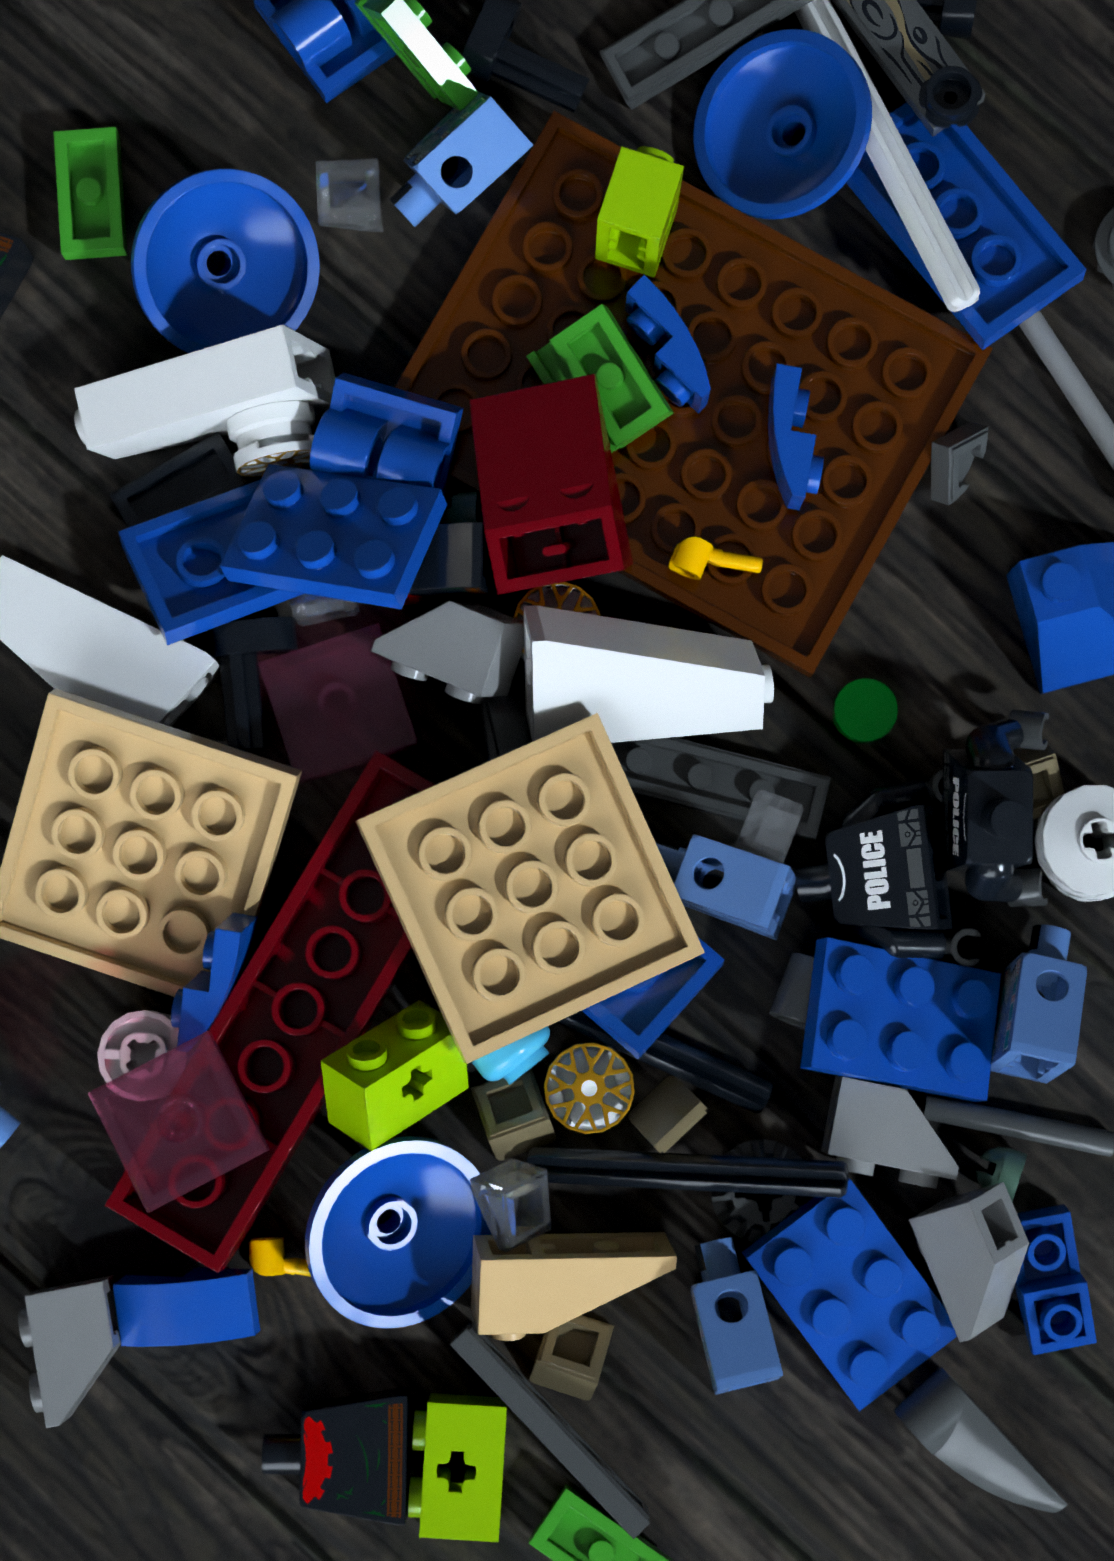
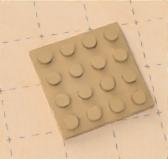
M55 688L47 696L0 867V938L175 997L178 989H183L199 972H211V970L203 968L202 962L205 941L211 930L215 931V928L232 913L259 916L302 770Z
M598 713L355 821L460 1056L466 1064L705 953Z

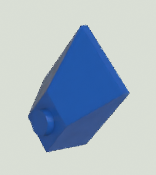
M1114 542L1078 545L1019 561L1006 574L1040 695L1114 675Z

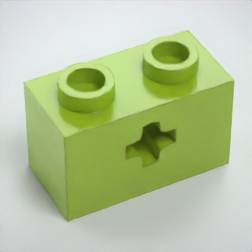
M621 146L597 219L595 259L655 278L678 209L684 170L683 165L674 163V159L669 154L653 147L641 146L635 151Z
M420 1000L321 1060L328 1123L370 1151H373L469 1088L467 1064L463 1062L442 1013Z
M430 1393L427 1411L415 1410L412 1450L424 1451L423 1477H411L408 1517L420 1518L419 1538L499 1542L507 1405L500 1397ZM452 1451L464 1452L465 1464L475 1466V1468L465 1471L463 1481L451 1480L450 1468L440 1466V1464L449 1463Z

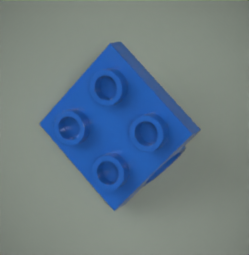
M253 0L256 10L326 104L396 55L354 4L357 0Z
M343 372L335 378L330 408L323 414L316 428L310 451V468L315 471L439 488L445 497L463 407Z

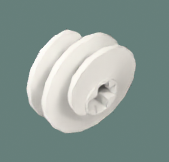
M1083 785L1051 801L1038 820L1034 842L1038 863L1050 880V883L1059 892L1081 902L1101 901L1114 897V788L1107 785ZM1090 834L1092 838H1101L1103 850L1096 852L1094 848H1084L1083 836Z

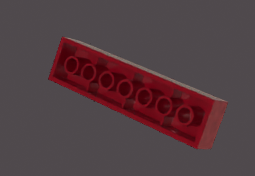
M377 750L374 752L104 1206L217 1273L229 1266L326 1101L321 1060L367 1032L414 952L355 821L435 786V784Z

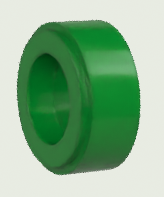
M870 678L857 679L844 686L836 696L832 707V717L837 730L848 740L861 744L872 743L884 737L894 726L898 715L897 701L892 691L882 682Z

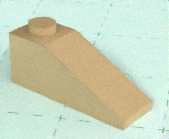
M665 1232L473 1235L471 1311L478 1335H488L500 1341H515L522 1339L526 1334L546 1333L675 1270L677 1256Z

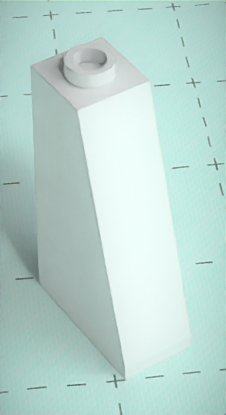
M282 324L74 388L78 409L74 414L76 430L80 439L86 445L87 450L113 459H119L202 441L217 432L221 436L228 435L227 419L236 413L263 404L280 401L308 402L309 406H313L315 416L322 415L330 408L335 382L330 351Z
M3 555L0 557V640L54 689L57 688L172 727L221 673L220 665L207 652L182 640L167 646L159 629Z
M538 605L523 606L526 717L532 742L598 713L611 743L763 729L764 703L773 702L774 682L770 665H761L751 640Z

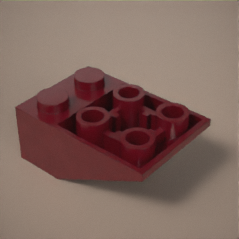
M596 374L470 400L484 532L497 594L622 571L631 566L633 559Z

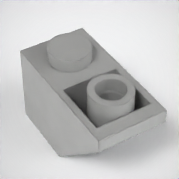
M449 601L375 639L371 652L393 660L390 669L397 674L419 681H426L429 675L447 683L444 692L448 695L466 702L481 704L483 697L508 695L524 647V620L479 602Z
M835 1076L821 1152L837 1156L836 1161L846 1163L848 1171L873 1176L875 1164L900 1169L898 1181L937 1189L939 1177L957 1180L958 1165L906 1089Z
M1004 1182L944 1199L909 1219L917 1239L918 1248L927 1262L941 1296L942 1305L948 1313L959 1342L971 1340L1004 1318L1029 1245Z
M114 1275L38 1289L24 1296L26 1307L19 1309V1331L23 1345L25 1347L33 1346L37 1370L36 1373H31L29 1377L30 1398L34 1411L36 1413H44L46 1428L60 1426L73 1415L121 1345L113 1291Z

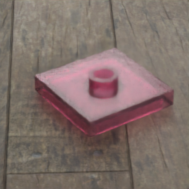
M379 623L258 662L291 766L302 770L298 784L368 762L376 750L387 756L419 745L396 674L390 669L392 665L391 660L371 652L375 639L383 636Z
M206 1031L88 1092L147 1213L270 1150L211 1031Z

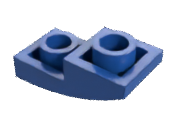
M643 275L626 294L625 311L629 314L626 321L634 333L645 343L654 346L658 341L663 346L655 354L653 372L658 375L654 381L659 390L675 405L682 407L687 403L699 414L707 405L711 391L700 352L675 308L663 293Z
M777 363L771 379L768 401L769 449L777 485L786 508L800 510L806 493H818L824 456L813 454L816 440L815 434L791 430L792 426L803 428L808 407L810 390L799 388L802 368Z
M232 913L215 928V931L211 930L208 933L202 962L203 968L211 970V972H199L183 989H178L173 1000L171 1025L172 1027L179 1028L177 1051L190 1052L206 1036L248 965L255 940L257 916Z
M1065 1204L1017 1213L1029 1245L1015 1284V1289L1031 1353L1038 1355L1097 1343L1088 1285L1080 1273L1071 1212Z
M195 1267L183 1277L125 1275L113 1284L121 1346L154 1347L212 1343L255 1336L260 1332L252 1269L225 1268L217 1273L210 1268Z

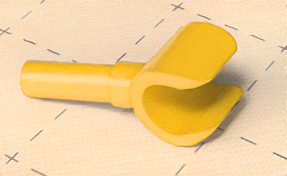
M689 537L676 545L668 567L679 575L700 580L707 563L716 567L760 573L763 559L725 552L722 549L714 548L712 544L702 538Z
M284 1237L252 1238L249 1241L250 1265L259 1275L297 1274L311 1277L306 1259L298 1257L285 1258Z

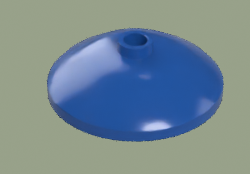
M800 29L779 30L761 35L739 47L712 75L697 107L693 142L697 164L705 182L714 194L726 204L748 216L761 219L790 218L804 214L823 204L844 186L859 165L865 152L872 124V101L867 80L857 62L845 49L830 38L816 32ZM805 128V135L801 142L792 146L794 134L798 130Z
M229 168L203 170L190 174L170 185L152 202L139 223L132 246L131 275L136 297L142 311L153 327L167 341L187 353L282 324L296 331L312 306L319 281L318 245L311 224L303 210L277 184L267 178L243 170ZM214 251H220L225 257V266L217 274H211L207 268V259Z
M396 1137L388 1140L373 1151L367 1148L362 1149L346 1160L329 1177L316 1197L308 1218L305 1233V1254L310 1275L318 1291L340 1314L356 1323L369 1327H406L439 1314L453 1304L472 1283L473 1235L493 1234V1206L487 1185L475 1166L461 1153L442 1142L430 1138ZM392 1209L390 1218L385 1223L377 1225L378 1217L385 1210Z

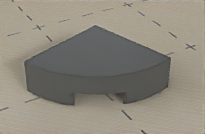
M969 422L932 442L931 500L950 505L967 490L969 484L962 482L969 472L975 456L979 458L984 457L988 439L987 426Z

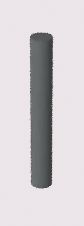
M925 1094L923 1098L921 1112L929 1121L1112 1157L1114 1153V1131L931 1094Z

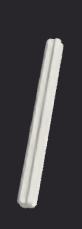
M830 0L811 1L796 10L795 14L803 30L819 33L835 41L854 58L867 80L872 101V124L865 150L947 309L952 312H958L973 305L979 300L980 287Z

